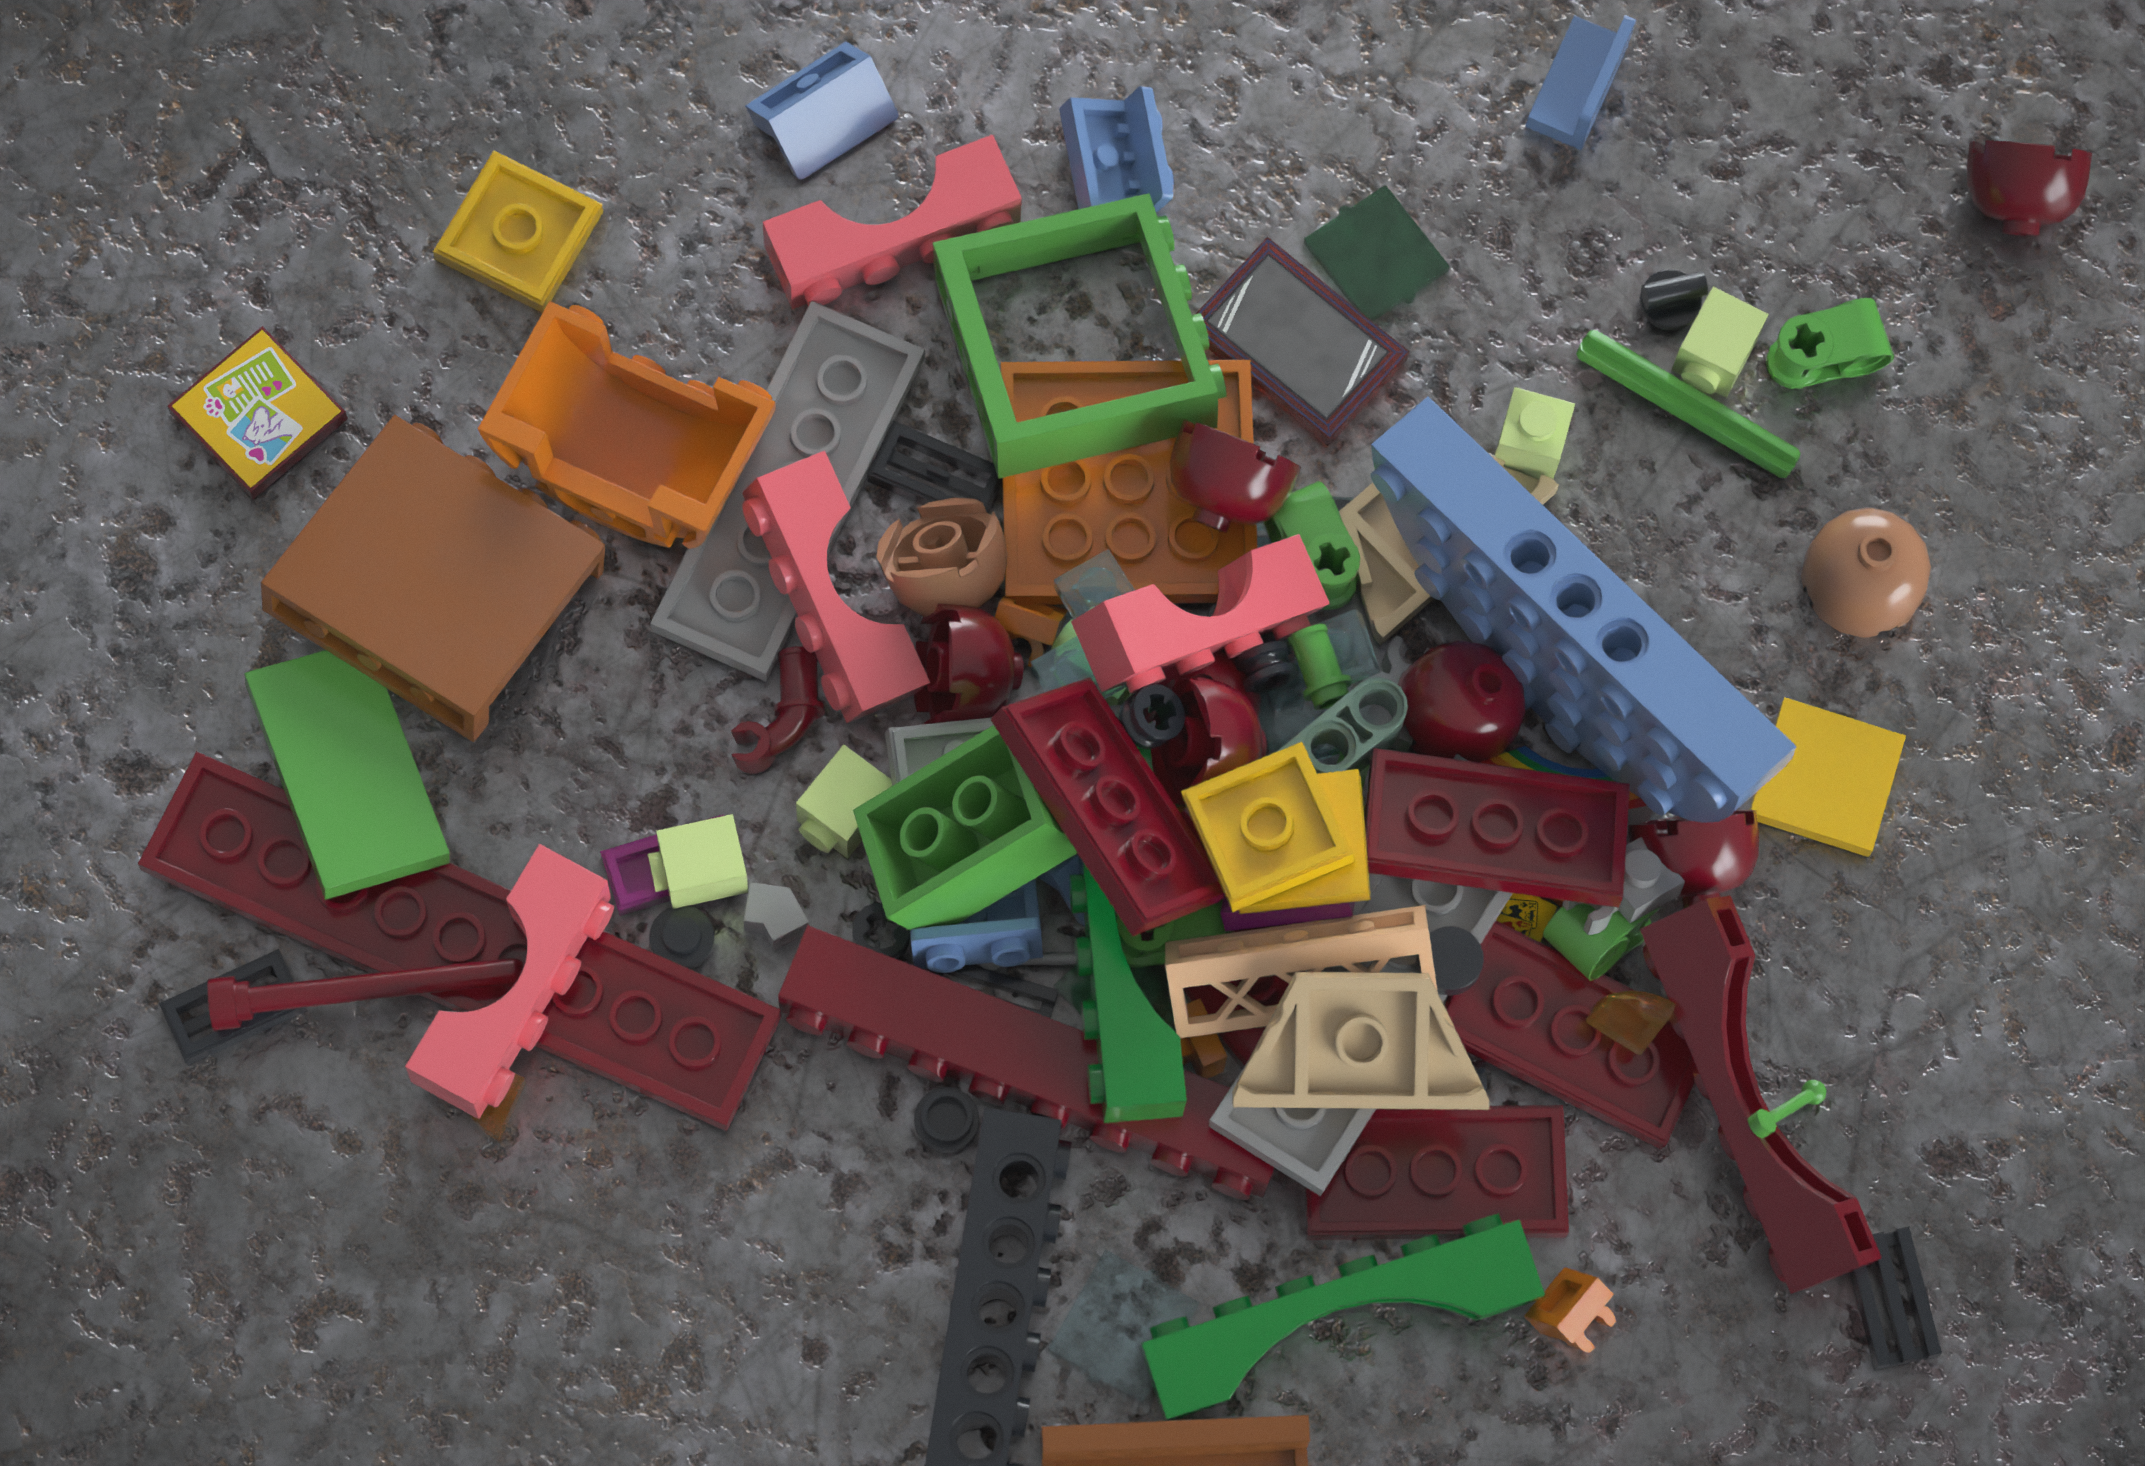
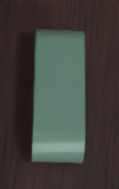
M1382 677L1369 678L1359 683L1278 751L1303 742L1317 774L1358 769L1360 773L1370 764L1373 748L1388 750L1399 738L1408 708L1406 695L1401 687L1392 680ZM1373 704L1382 706L1389 711L1392 720L1383 725L1371 724L1362 717L1360 709ZM1320 744H1330L1342 752L1344 760L1335 765H1326L1316 760L1311 750Z

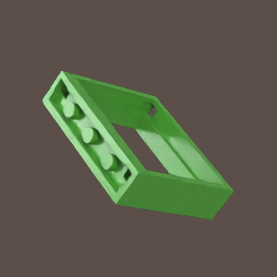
M1149 193L933 242L936 285L998 479L1177 437L1184 420H1188L1193 424L1197 422L1211 428H1217L1218 399L1227 397L1224 377L1219 364L1209 365L1204 351L1209 350V339L1204 319L1200 313L1192 315L1187 301L1192 299L1187 270L1184 264L1174 265L1170 252L1174 251L1175 245L1169 219L1166 215L1157 217ZM1141 242L1189 383L1016 422L971 281Z

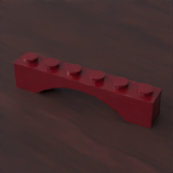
M1731 895L1704 899L1641 928L1640 931L1646 943L1643 947L1645 962L1653 976L1661 980L1670 1001L1668 1006L1669 1020L1677 1035L1687 1042L1695 1062L1693 1066L1695 1083L1701 1094L1707 1100H1711L1721 1124L1718 1127V1137L1721 1146L1731 1160L1736 1161L1745 1182L1743 1188L1745 1204L1754 1219L1762 1223L1771 1245L1768 1250V1256L1776 1276L1787 1284L1790 1293L1793 1294L1882 1259L1857 1197L1827 1180L1804 1160L1780 1131L1777 1124L1776 1130L1765 1138L1756 1136L1749 1127L1748 1118L1759 1109L1769 1112V1109L1761 1096L1752 1068L1746 1030L1748 984L1755 953Z

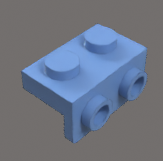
M1139 86L1124 101L1070 97L1059 107L1078 209L1149 193L1157 213L1172 200L1174 177L1171 168L1167 164L1162 139V117L1156 108L1154 93L1151 87Z
M1031 880L956 925L912 929L910 931L913 965L937 973H948L957 971L964 965L994 963L999 966L1011 967L1021 965L1029 959L1043 958L1036 880Z

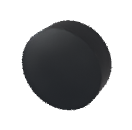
M1445 926L1433 930L1429 935L1438 994L1452 996L1466 992L1476 983L1483 967L1484 955L1480 943L1475 936L1460 927ZM1417 954L1416 968L1417 972L1421 973L1419 954Z

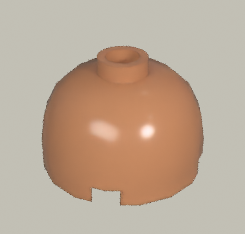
M948 498L929 502L917 508L920 515L919 519L903 528L899 518L888 527L878 542L876 557L880 568L898 601L923 617L933 613L938 604L965 605L979 608L996 593L1004 580L1008 555L1005 537L994 511L992 515L987 513L983 502L971 498Z
M1868 507L1848 510L1821 528L1805 553L1801 579L1803 588L1806 586L1808 596L1814 603L1812 608L1822 621L1841 633L1866 638L1878 636L1881 631H1888L1896 626L1899 628L1910 620L1926 596L1931 564L1926 544L1913 525L1893 512Z

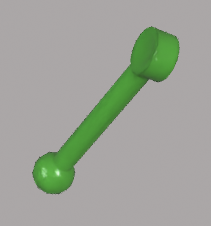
M1818 1080L1806 1081L1801 1088V1093L1769 1112L1759 1109L1748 1118L1749 1127L1756 1136L1760 1138L1767 1137L1776 1130V1123L1806 1104L1817 1105L1822 1103L1827 1093L1825 1085Z

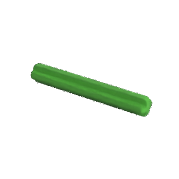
M1590 330L1579 345L1576 355L1581 361L1779 478L1788 477L1797 464L1801 454L1798 448L1598 330Z

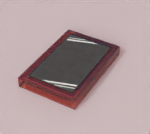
M1268 237L1196 313H1200L1204 319L1209 339V350L1221 360H1250L1251 384L1327 446L1335 440L1400 369L1409 356V351Z

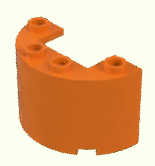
M549 301L481 421L478 431L486 444L510 468L517 469L522 461L529 467L532 478L538 480L535 484L536 488L575 512L624 535L670 548L676 537L684 538L682 544L691 549L700 546L705 541L776 409V403L772 401V396L765 389L749 381L740 380L738 384H734L718 377L713 388L697 380H689L685 384L667 376L666 371L659 364L647 357L634 355L632 359L620 355L612 351L606 326L599 316L578 305H571L567 309Z

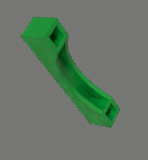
M1137 747L1153 771L1151 749ZM1078 854L1080 874L1069 875V893L1072 914L1084 913L1086 937H1075V955L1078 977L1090 976L1092 1000L1081 1001L1084 1040L1096 1039L1098 1064L1087 1065L1090 1104L1102 1103L1104 1123L1182 1117L1186 1105V1091L1180 1036L1156 1013L1136 984L1121 948L1115 909Z
M1500 1214L1484 1217L1463 1225L1465 1237L1441 1245L1437 1234L1430 1235L1401 1245L1400 1249L1403 1257L1378 1265L1375 1254L1365 1256L1338 1266L1341 1278L1317 1286L1313 1276L1308 1275L1276 1286L1275 1290L1278 1298L1253 1306L1250 1295L1212 1307L1215 1319L1190 1327L1187 1316H1183L1150 1327L1152 1340L1142 1342L1140 1351L1163 1421L1176 1420L1227 1403L1246 1373L1272 1346L1299 1327L1335 1311L1370 1303H1414L1447 1309L1477 1321L1540 1300L1545 1296V1292L1520 1219L1503 1224Z

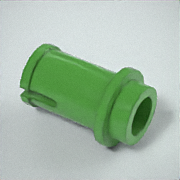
M1316 624L1293 633L1292 637L1287 638L1307 686L1302 693L1305 701H1312L1314 709L1317 711L1329 709L1349 692L1348 687L1352 684L1350 675L1342 674L1327 634L1326 624Z

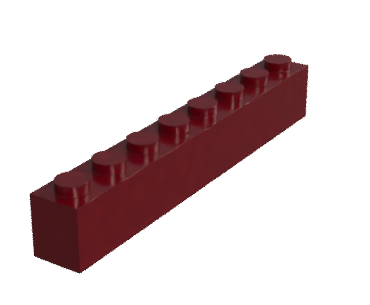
M807 925L778 994L779 1009H781L782 1013L787 1014L786 1021L793 1027L813 1035H822L824 1029L847 1037L846 1044L863 1055L881 1059L884 1053H888L909 1061L907 1068L925 1079L943 1082L945 1076L968 1084V1092L985 1102L1002 1106L1007 1099L1030 1108L1029 1115L1062 1120L1061 1129H1065L1066 1124L1069 1123L1090 1131L1089 1138L1094 1143L1109 1150L1124 1153L1129 1146L1152 1155L1151 1163L1166 1172L1187 1176L1189 1170L1214 1179L1212 1186L1228 1196L1242 1200L1249 1199L1250 1194L1261 1198L1264 1197L1274 1167L1209 1127L1210 1119L1230 1090V1087L1183 1070L1186 1105L1182 1117L1104 1123L1102 1103L1090 1104L1087 1065L1098 1064L1096 1039L1084 1040L1082 1030Z

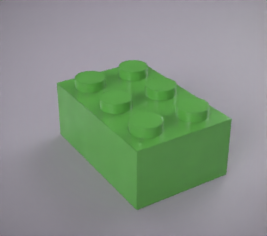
M994 725L853 809L886 918L910 931L915 928L956 925L1077 854V851Z

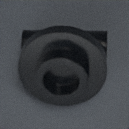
M1662 270L1650 276L1641 285L1639 299L1640 308L1645 318L1654 326L1664 330H1679L1689 326L1696 319L1701 309L1702 297L1708 295V284L1703 271L1686 274L1678 270Z

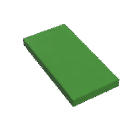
M327 650L244 673L246 689L325 900L449 864L450 852L386 687Z

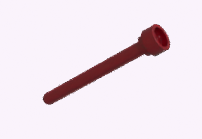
M506 958L251 987L249 981L237 982L236 976L209 978L207 990L210 1019L213 1030L217 1031L241 1028V1021L253 1020V1013L515 984L523 971L524 964L517 958Z

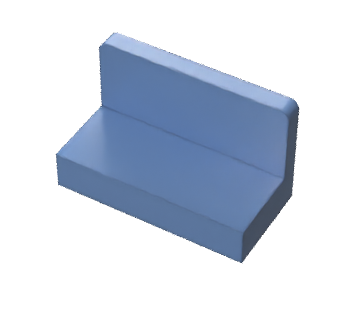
M1574 15L1529 113L1525 127L1582 150L1626 53L1636 19L1625 15L1616 33Z
M848 42L839 45L745 105L754 125L775 139L792 174L799 179L808 177L895 121L899 116L871 56Z

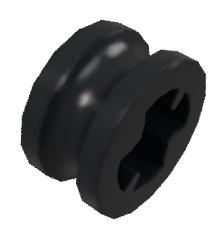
M1274 641L1256 646L1244 652L1235 660L1237 670L1243 671L1247 675L1243 682L1245 692L1266 693L1290 683L1299 675L1297 665L1287 661V657L1291 654L1288 642Z
M1157 684L1143 687L1136 694L1129 696L1122 703L1118 714L1120 723L1134 744L1141 749H1154L1165 744L1166 741L1173 739L1180 733L1185 722V710L1180 698L1171 689ZM1149 707L1148 713L1156 711L1160 717L1161 724L1155 727V720L1148 723L1143 715V710Z
M876 902L865 906L856 915L853 922L852 942L899 960L908 949L910 930L886 918L882 903ZM882 920L883 928H885L887 922L892 923L896 927L892 932V946L881 949L879 941L876 942L875 947L870 946L866 942L870 937L869 924L874 921Z

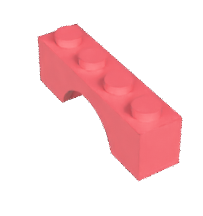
M992 134L937 155L935 157L934 182L928 196L916 210L904 218L878 225L856 223L836 214L825 203L818 200L763 221L764 247L792 309L805 304L809 306L811 301L826 305L837 299L842 294V290L863 282L867 285L883 283L897 275L900 268L923 260L924 263H934L933 242L1020 223L1022 197Z
M825 450L757 477L742 492L745 501L742 503L743 514L752 533L757 537L762 536L770 553L769 571L775 586L783 595L788 593L798 615L795 618V628L802 645L810 653L815 651L824 675L821 677L823 692L831 707L836 711L841 710L846 723H849L911 697L930 683L929 678L904 624H883L860 616L843 602L832 585L827 567L828 543L834 528L851 507Z
M1300 534L1251 550L1218 570V601L1211 617L1194 615L1180 609L1152 584L1105 600L1072 620V626L1101 693L1125 684L1130 694L1137 693L1143 687L1164 681L1166 679L1164 670L1176 667L1179 676H1184L1215 662L1212 653L1224 649L1228 659H1231L1264 644L1261 638L1262 635L1272 632L1276 641H1282L1292 637L1293 633L1311 626L1308 616L1330 603Z
M541 844L538 845L506 898L511 917L518 924L527 939V957L519 979L506 995L487 1007L469 1012L439 1010L405 1066L409 1079L413 1084L477 1119L481 1117L488 1104L497 1107L502 1102L515 1076V1073L509 1070L521 1048L530 1051L536 1045L548 1021V1016L542 1014L555 992L564 995L568 991L581 966V961L575 957L587 937L594 940L599 938L612 916L614 906L608 903L611 899L608 880Z

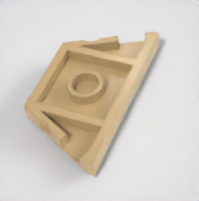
M1491 456L1542 505L1556 494L1559 485L1552 478L1541 474L1540 479H1536L1504 467V460ZM1372 483L1342 508L1339 514L1354 544L1358 547L1361 558L1359 572L1356 575L1357 585L1374 639L1382 645L1435 598L1430 596L1417 581L1414 571L1419 566L1394 523L1383 495Z
M1295 972L1232 1091L1233 1107L1489 1110L1487 1093L1429 973Z

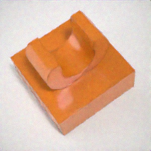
M1004 595L998 604L995 617L1005 628L1011 640L1023 638L1030 643L1032 653L1028 666L1036 668L1046 654L1047 644L1052 646L1062 631L1068 610L1043 604L1016 605V599L1005 598Z
M1201 999L1186 1004L1188 1017L1208 1015ZM1217 1033L1180 1038L1183 1066L1191 1062L1196 1074L1207 1079L1224 1072L1227 1054Z
M1564 1267L1544 1291L1545 1296L1536 1301L1524 1315L1539 1333L1565 1341L1567 1345L1575 1349L1591 1353L1595 1347L1585 1337L1584 1330L1593 1320L1608 1327H1612L1615 1324L1616 1319L1613 1312L1605 1306L1614 1294L1598 1277Z

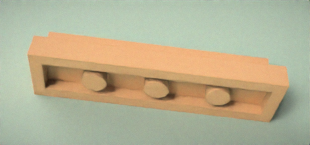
M1425 905L1353 915V917L1310 921L1165 942V967L1176 1033L1180 1038L1267 1026L1278 1005L1263 1006L1246 994L1256 980L1262 976L1277 975L1287 983H1290L1295 974L1294 972L1308 970L1307 972H1322L1325 967L1342 965L1350 972L1379 973L1390 958L1419 954L1421 973H1429L1437 990ZM1373 961L1368 968L1360 964V962ZM1243 979L1237 987L1228 982ZM1211 984L1229 997L1216 1014L1188 1017L1184 988ZM1238 1004L1246 1008L1244 1010L1233 1011Z

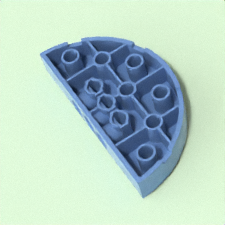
M1429 397L1425 398L1371 444L1372 460L1375 469L1370 474L1372 482L1383 495L1394 523L1419 566L1414 571L1417 581L1430 596L1437 600L1441 599L1473 643L1487 645L1503 655V661L1524 687L1525 710L1531 707L1546 722L1545 729L1548 735L1563 751L1571 753L1573 750H1577L1614 781L1629 783V791L1642 798L1645 804L1656 814L1663 816L1669 812L1691 821L1703 823L1719 822L1729 817L1791 761L1797 746Z

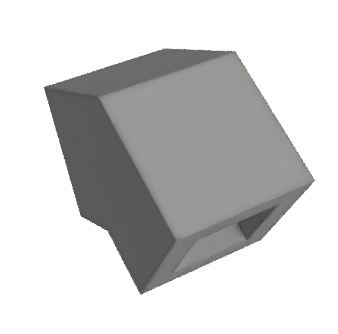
M750 882L743 920L744 931L765 934L774 951L802 937L807 925H809V921L789 887Z

